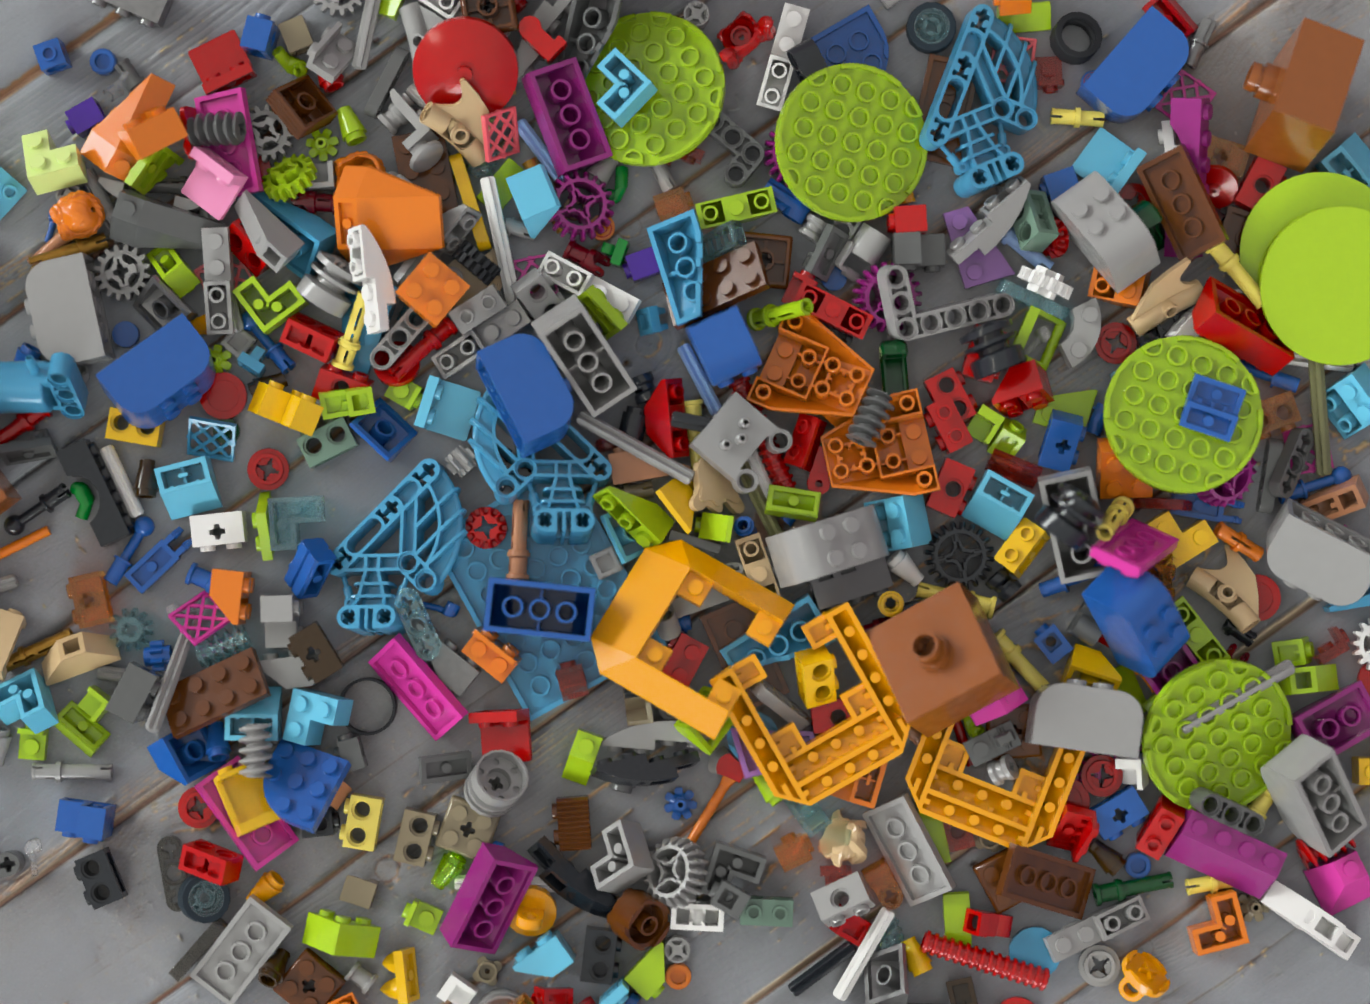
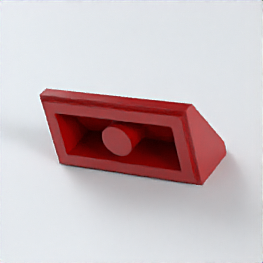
M1150 0L1142 8L1145 13L1151 6L1156 8L1179 28L1186 38L1198 29L1196 23L1176 0Z

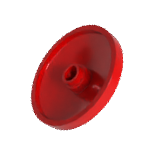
M461 16L449 18L436 24L423 36L414 55L413 79L419 95L426 104L430 101L437 104L457 103L462 97L460 79L465 78L477 91L487 106L489 113L497 109H502L508 103L517 85L519 65L511 41L498 27L480 18Z

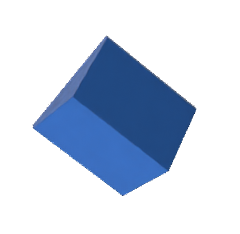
M380 397L374 402L376 413L360 415L349 426L386 461L392 462L418 432Z

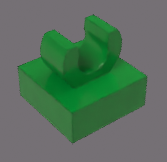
M618 238L616 246L604 242L600 252L612 257L610 261L612 266L622 269L630 243L621 238Z

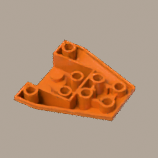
M344 166L333 196L337 249L349 263L351 261L350 248L347 245L348 229L358 225H366L378 243L388 266L445 247L440 194L371 166Z
M805 315L781 321L778 328L779 335L760 377L756 376L746 401L770 411L854 417L875 369L814 316Z
M917 388L890 394L893 400L889 403L895 409L894 411H885L890 416L889 420L881 419V422L886 425L885 430L876 429L882 435L881 438L872 437V440L877 444L876 448L861 446L846 437L845 434L849 433V426L854 424L852 421L853 417L820 436L831 488L909 496L941 490Z

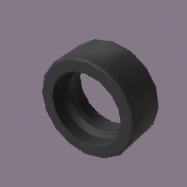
M1070 12L1062 16L1056 23L1049 39L1052 51L1062 62L1070 65H1081L1089 61L1098 51L1103 37L1102 30L1094 18L1083 12ZM1068 25L1082 28L1090 38V45L1087 50L1078 52L1070 49L1062 39L1063 29Z

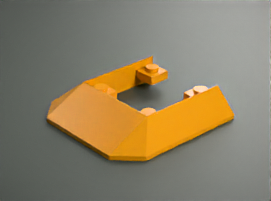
M681 539L647 547L641 553L591 635L599 673L715 740L741 696L742 690L719 678L708 697L705 698L662 673L673 650L652 639V635L677 595L700 608L713 588L757 614L746 635L769 648L795 604Z
M848 601L822 612L821 615L800 626L813 650L836 638L861 683L839 695L851 717L809 741L804 742L793 721L769 734L745 691L748 687L768 677L755 653L750 654L733 665H729L709 680L712 687L721 678L742 690V694L730 712L729 717L773 795L776 797L811 806L901 755L904 751L910 725L907 724L871 642Z
M954 724L930 737L921 735L905 776L907 785L920 813L1008 848L1010 843L1029 848L1053 837L1086 751L1054 747L1043 776L1019 768L1018 778L1015 779L1011 791H1007L963 773L969 755L963 744L949 739Z

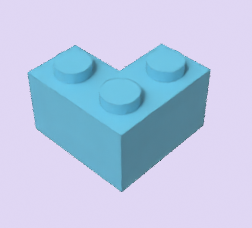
M614 48L597 66L603 75L614 84L597 104L622 128L658 90L641 71L620 51Z
M32 668L0 684V719L6 725L21 719L37 734L58 724L59 720L50 687L45 684V679L35 668Z
M293 688L282 740L304 746L321 745L325 724L331 726L349 725L354 700L311 688Z

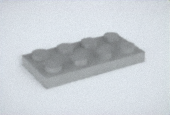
M908 792L876 806L875 809L871 808L862 814L910 907L951 891L956 887Z
M252 893L189 976L225 1004H234L294 925Z

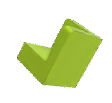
M982 404L976 411L977 414L973 416L968 424L967 429L971 437L984 445H989L1005 417Z
M92 685L86 690L88 693L77 706L91 716L90 720L93 723H96L107 713L105 708L111 697L97 685Z

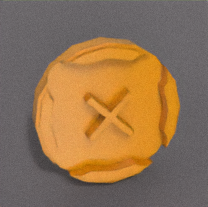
M537 885L529 886L510 924V927L516 933L524 936H538L546 933L553 926L557 916V903L550 895V892Z
M1132 950L1122 961V970L1125 976L1119 983L1118 989L1120 994L1131 1002L1140 1000L1144 995L1151 998H1159L1170 986V978L1167 980L1165 976L1167 974L1165 967L1150 953L1143 951L1141 954L1137 952L1138 950ZM1127 983H1130L1138 992H1132L1128 988Z

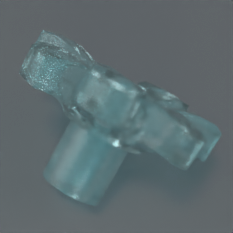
M495 151L492 154V157L497 156V153ZM498 161L484 162L477 167L469 165L467 170L474 178H479L482 174L486 175V177L494 176L496 171L493 167L497 166Z
M893 918L878 944L880 948L886 949L890 945L894 946L903 941L904 934L902 933V927L898 926V918Z

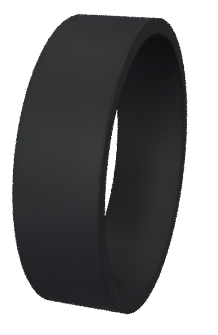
M364 677L348 684L340 696L345 697L347 691L358 682L373 681L382 685L389 692L393 703L392 715L389 721L379 730L365 732L354 728L350 723L346 726L356 734L368 736L382 732L393 722L397 712V699L394 692L384 681L373 677Z

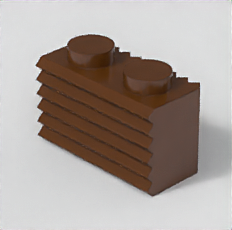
M588 795L557 797L556 803L552 804V818L558 819V829L553 830L554 844L559 845L560 851L592 849Z

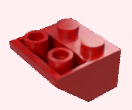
M1035 359L1009 367L992 398V404L1005 417L1008 416L1009 418L1021 416L1023 411L1031 408L1034 410L1045 408L1048 406V403L1055 401L1047 372Z

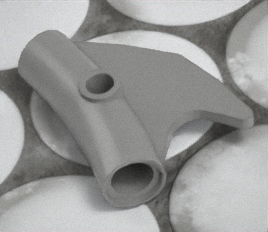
M412 2L399 9L408 39L412 71L413 59L419 42L433 26L445 20L437 13L422 6L420 2Z

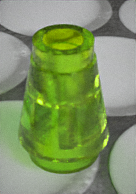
M451 851L444 853L431 879V883L436 888L443 890L465 869V858Z

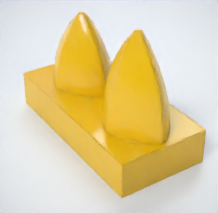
M404 947L388 954L382 961V965L390 972L395 973L396 978L387 981L380 988V991L386 996L398 1000V1004H408L420 999L415 947Z

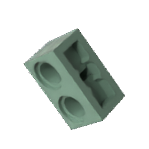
M1029 189L1022 210L1013 224L1021 250L1042 253L1059 236L1051 207L1044 191Z
M346 417L324 420L325 425L315 429L312 437L300 432L302 437L296 439L310 468L313 469L360 446ZM342 427L345 431V437L342 441L336 442L332 438V432L335 428ZM313 439H319L322 445L321 450L313 454L309 450V443Z
M751 895L739 917L740 925L793 927V897Z

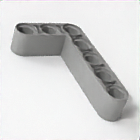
M884 265L877 273V282L887 331L896 340L918 339L1011 315L1015 308V301L1011 295L1007 293H990L915 311L906 269L900 265ZM892 270L896 273L894 283H891L889 280V273ZM897 296L901 299L899 309H896L894 306V300ZM999 298L1002 301L1000 311L996 308V302ZM975 304L979 309L976 317L972 314V308ZM951 310L955 314L952 323L948 320V314ZM926 316H928L931 320V324L928 329L924 327V319L926 318ZM902 322H904L907 326V330L904 333V335H902L899 331V327Z

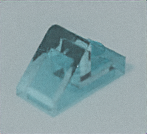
M782 799L810 838L832 823L817 802L809 806Z

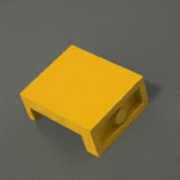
M229 765L218 770L219 775L213 781L237 836L241 837L280 820L266 800L263 788L264 778H247L239 774L240 770L246 768L245 765L237 768Z

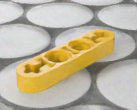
M459 152L448 156L463 204L480 212L462 154ZM481 216L472 228L479 251L483 252L492 249Z

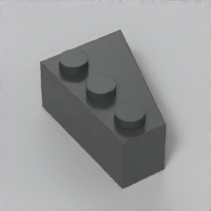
M885 557L809 581L818 610L824 609V611L846 601L850 605L864 601L863 596L873 593L874 597L880 596L884 592L889 591L888 587L894 586Z

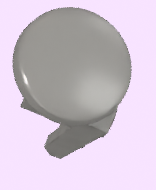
M393 88L390 91L392 103L416 129L402 142L413 155L409 166L418 173L427 171L440 160L444 150L443 146L437 141L439 138L429 127L419 122L422 111L420 109L417 112L413 110L412 106L415 103L405 92L400 95Z

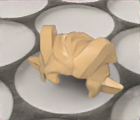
M839 809L831 815V821L827 822V826H825L822 839L818 843V852L822 853L827 859H831L834 866L841 867L843 861H849L852 865L864 862L868 853L865 846L866 836L863 831L867 829L866 821L843 818Z

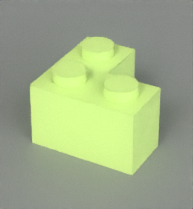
M47 129L22 136L27 178L37 195L88 183L85 161L76 144L57 148Z

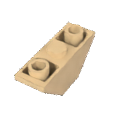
M760 533L735 540L734 542L746 577L781 596Z
M81 631L59 639L41 663L45 684L50 686L121 660V654L116 636Z

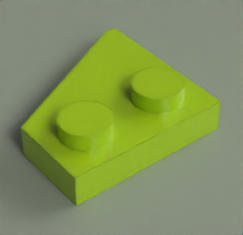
M165 147L142 160H138L135 166L130 169L124 182L145 195L156 183L161 182L168 176L166 172L168 168L173 164L180 166L185 160L168 147Z
M593 284L577 297L593 322L596 323L598 321L606 341L628 324L624 320L621 311L614 308L606 300L604 292Z
M1093 389L1053 395L1055 401L1048 403V406L1035 410L1031 423L1047 427L1052 409L1083 416V426L1086 427L1098 390Z
M270 491L260 492L256 512H252L253 528H258L259 535L255 539L257 552L261 551L263 561L273 560L276 549L273 515H270L269 510Z

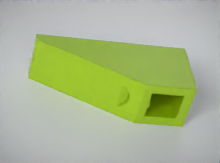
M611 486L602 489L592 496L644 549L662 543L675 523L657 503Z

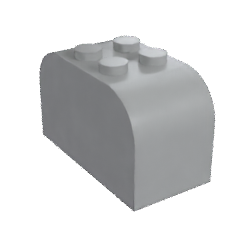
M1093 171L1051 201L1054 216L1064 223L1068 230L1069 238L1117 294L1160 264L1156 244L1144 223L1097 171Z
M83 252L46 260L34 266L26 279L27 299L24 300L26 312L32 317L33 325H30L32 339L34 341L37 340L38 348L43 356L50 361L52 354L64 352L75 359L78 367L115 359L99 282L94 279L97 276L96 270H94V259Z
M575 294L530 323L593 418L637 390L636 385Z
M1089 466L1037 477L1043 505L1047 504L1055 509L1059 506L1051 495L1055 492L1065 498L1066 495L1058 488L1061 481L1081 489L1098 504L1093 476ZM1094 515L1090 517L1098 525H1101L1102 520L1095 517ZM1087 525L1083 526L1082 529L1089 535L1090 539L1080 552L1069 547L1049 532L1061 585L1098 577L1107 567L1105 565L1094 567L1093 565L1097 559L1089 556L1092 546L1100 541L1096 535L1097 529Z
M1286 498L1266 533L1267 562L1271 571L1277 577L1283 579L1284 584L1293 589L1298 587L1306 591V594L1314 600L1320 601L1322 599L1338 606L1349 605L1358 601L1370 586V539L1291 498Z
M874 504L765 538L781 588L810 581L889 555Z
M1067 679L1066 683L1046 684L1039 688L1032 696L1029 704L1024 742L1138 759L1143 712L1138 701L1130 694L1113 690L1112 684L1093 683L1092 687L1086 686L1087 681Z
M1301 734L1261 767V776L1285 825L1298 839H1301L1306 845L1329 858L1368 826L1333 748L1308 735Z

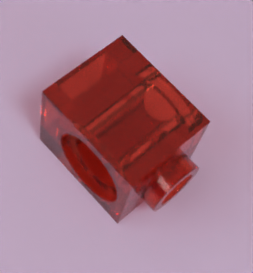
M575 660L560 663L561 669H557L555 672L563 701L589 695L590 692L582 663L576 664Z
M942 822L950 853L976 846L972 833L964 830L961 836L954 837L950 832L952 825Z

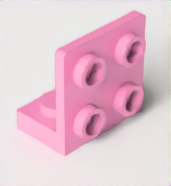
M194 146L189 155L196 160V166L181 189V193L217 220H223L248 177L210 148Z

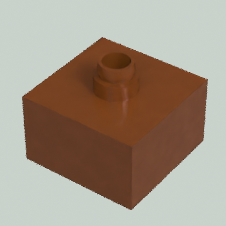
M1304 17L1274 59L1273 64L1267 62L1263 66L1262 63L1253 62L1245 78L1243 89L1250 93L1253 92V97L1259 99L1260 102L1243 151L1302 173L1335 133L1365 40Z
M959 582L866 631L907 724L926 737L936 734L1020 689L978 598Z

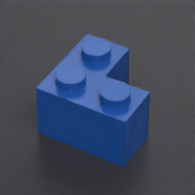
M67 797L59 799L55 831L62 832L64 837L83 838V843L98 844L99 841L102 842L104 839L112 836L117 804Z

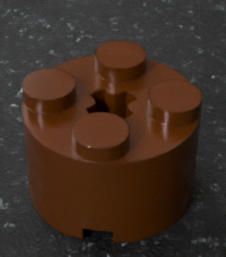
M628 888L617 900L612 911L608 913L607 922L610 924L611 930L615 935L633 948L643 951L645 950L644 948L649 946H657L667 935L670 928V922L668 921L670 910L664 903L652 897L646 891Z

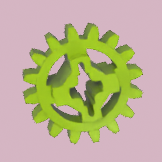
M292 154L291 157H283L280 163L274 162L275 167L266 170L268 175L262 176L264 181L262 185L269 199L273 198L275 202L282 199L283 202H286L288 198L296 199L298 193H306L304 189L313 186L311 181L317 179L315 173L318 170L309 156L305 157L304 154H301L297 157L296 154Z

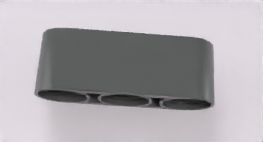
M1198 787L1190 794L1189 801L1194 809L1246 835L1258 836L1265 828L1263 816L1210 789ZM1209 798L1207 804L1203 806L1204 801ZM1230 808L1228 814L1225 815L1226 810ZM1251 818L1249 824L1246 825L1248 819Z

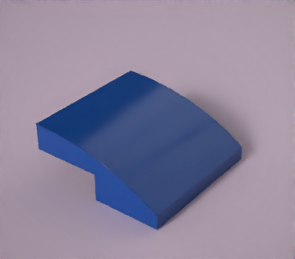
M1195 373L1178 425L1230 442L1247 390Z

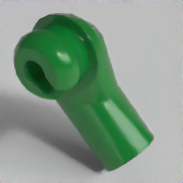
M616 167L615 189L606 190L612 192V195L607 200H612L615 204L621 202L628 187V167Z
M73 482L70 486V492L74 494L80 503L75 517L88 521L95 497L86 483Z

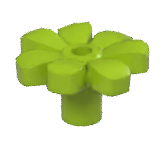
M325 128L322 134L317 130L312 133L314 139L308 138L306 140V146L312 148L309 151L310 157L316 158L319 155L321 162L328 161V154L332 157L338 154V150L334 146L339 144V139L336 136L331 137L332 131Z
M215 344L213 350L208 347L216 373L224 372L223 369L231 370L232 364L227 361L232 357L231 352L228 350L223 351V346Z

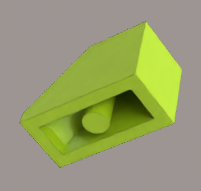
M153 248L146 254L161 278L180 298L193 291L201 282L176 249Z
M702 512V517H696L694 532L699 533V538L730 543L734 516Z
M579 728L562 778L586 786L604 736Z
M663 940L657 946L651 947L624 975V980L646 1001L651 996L654 999L657 998L665 989L663 986L665 982Z

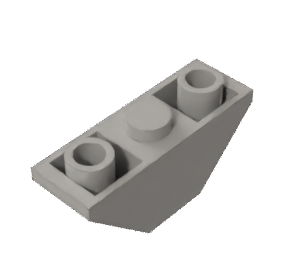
M318 648L315 650V653L308 654V657H314L318 660V655L321 651ZM288 651L289 657L279 658L278 653L262 655L263 660H259L263 672L285 689L316 685L313 679L308 681L301 670L304 664L300 657L294 658L290 651Z

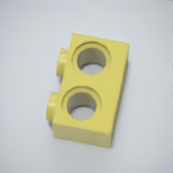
M354 792L350 798H346L344 814H348L346 824L341 825L339 839L343 840L342 847L371 852L376 850L384 797ZM359 802H366L369 805L370 812L368 815L364 816L358 813L357 804ZM354 828L364 830L366 835L364 841H356L353 838L352 831Z

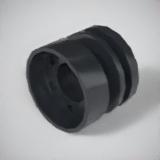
M1011 318L993 320L971 329L969 333L959 339L961 345L972 341L974 343V347L964 351L965 355L975 353L979 355V358L970 364L976 381L1028 360L1022 344L1009 346L1007 342L1017 335L1016 330L1006 334L1003 332L1004 328L1013 325Z
M1061 481L1058 488L1066 495L1065 498L1053 492L1051 496L1059 506L1055 509L1044 504L1034 519L1056 538L1080 552L1090 539L1089 535L1082 529L1083 526L1087 525L1097 529L1099 525L1090 517L1094 515L1100 520H1104L1107 514L1088 494L1077 487L1070 486Z

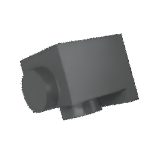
M351 732L337 736L338 747L334 748L335 755L350 762L351 767L348 772L367 767L368 763L360 735L353 737Z
M722 879L720 883L715 881L708 893L712 897L710 900L711 905L737 920L751 897L749 892L744 891L725 879ZM725 892L733 894V898L730 901L723 899Z

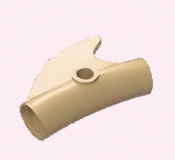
M461 78V99L454 104L428 102L420 114L419 122L446 139L462 154L472 167H477L485 162L481 116L488 114L489 110L477 91L465 78Z
M1187 257L1154 280L1140 299L1133 314L1126 318L1139 337L1168 318L1197 303L1203 290L1200 281L1197 279L1189 282L1180 280L1181 275L1191 263Z
M1225 544L1224 551L1227 565L1217 570L1197 567L1186 587L1215 606L1233 623L1241 634H1244L1260 622L1256 576L1245 560L1237 552L1231 550L1230 545Z

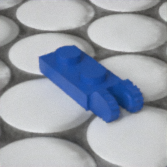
M1172 493L1169 508L1170 514L1205 519L1218 523L1223 521L1242 524V518L1223 515L1225 507L1211 506L1200 500L1195 493ZM1235 501L1234 505L1227 504L1226 506L1241 509L1244 508L1245 502Z
M180 526L165 539H161L124 574L141 594H144L181 559L180 556L191 548V538L184 541L176 551L169 545L182 535L184 530Z

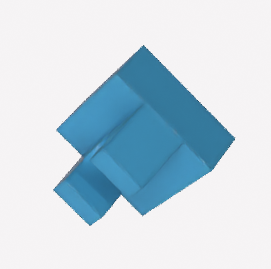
M649 306L636 311L640 336H648L669 329L668 323L661 324L659 315L666 313L665 308Z
M257 345L250 355L242 351L237 359L238 366L257 378L262 377L266 372L265 365L262 363L266 357V351Z

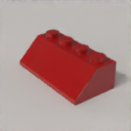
M1212 276L1207 279L1192 311L1193 328L1199 336L1222 345L1239 359L1249 362L1258 370L1264 371L1271 376H1274L1295 358L1294 352L1286 347L1269 327L1262 307L1257 310L1246 296Z

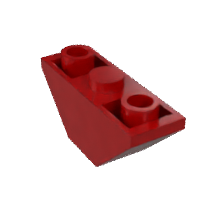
M804 280L793 300L794 302L804 298L810 299L814 307L810 315L837 331L861 340L874 318L873 315Z
M682 378L661 379L644 407L646 434L669 458L690 456L687 429L672 427L670 424L674 411L685 413Z

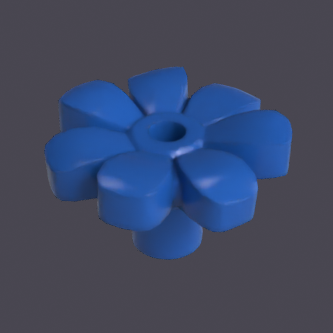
M675 787V794L668 792L665 795V799L669 803L664 805V809L667 813L673 812L672 818L674 820H679L681 815L688 819L692 816L690 809L697 808V802L691 800L694 793L690 789L683 793L682 787Z

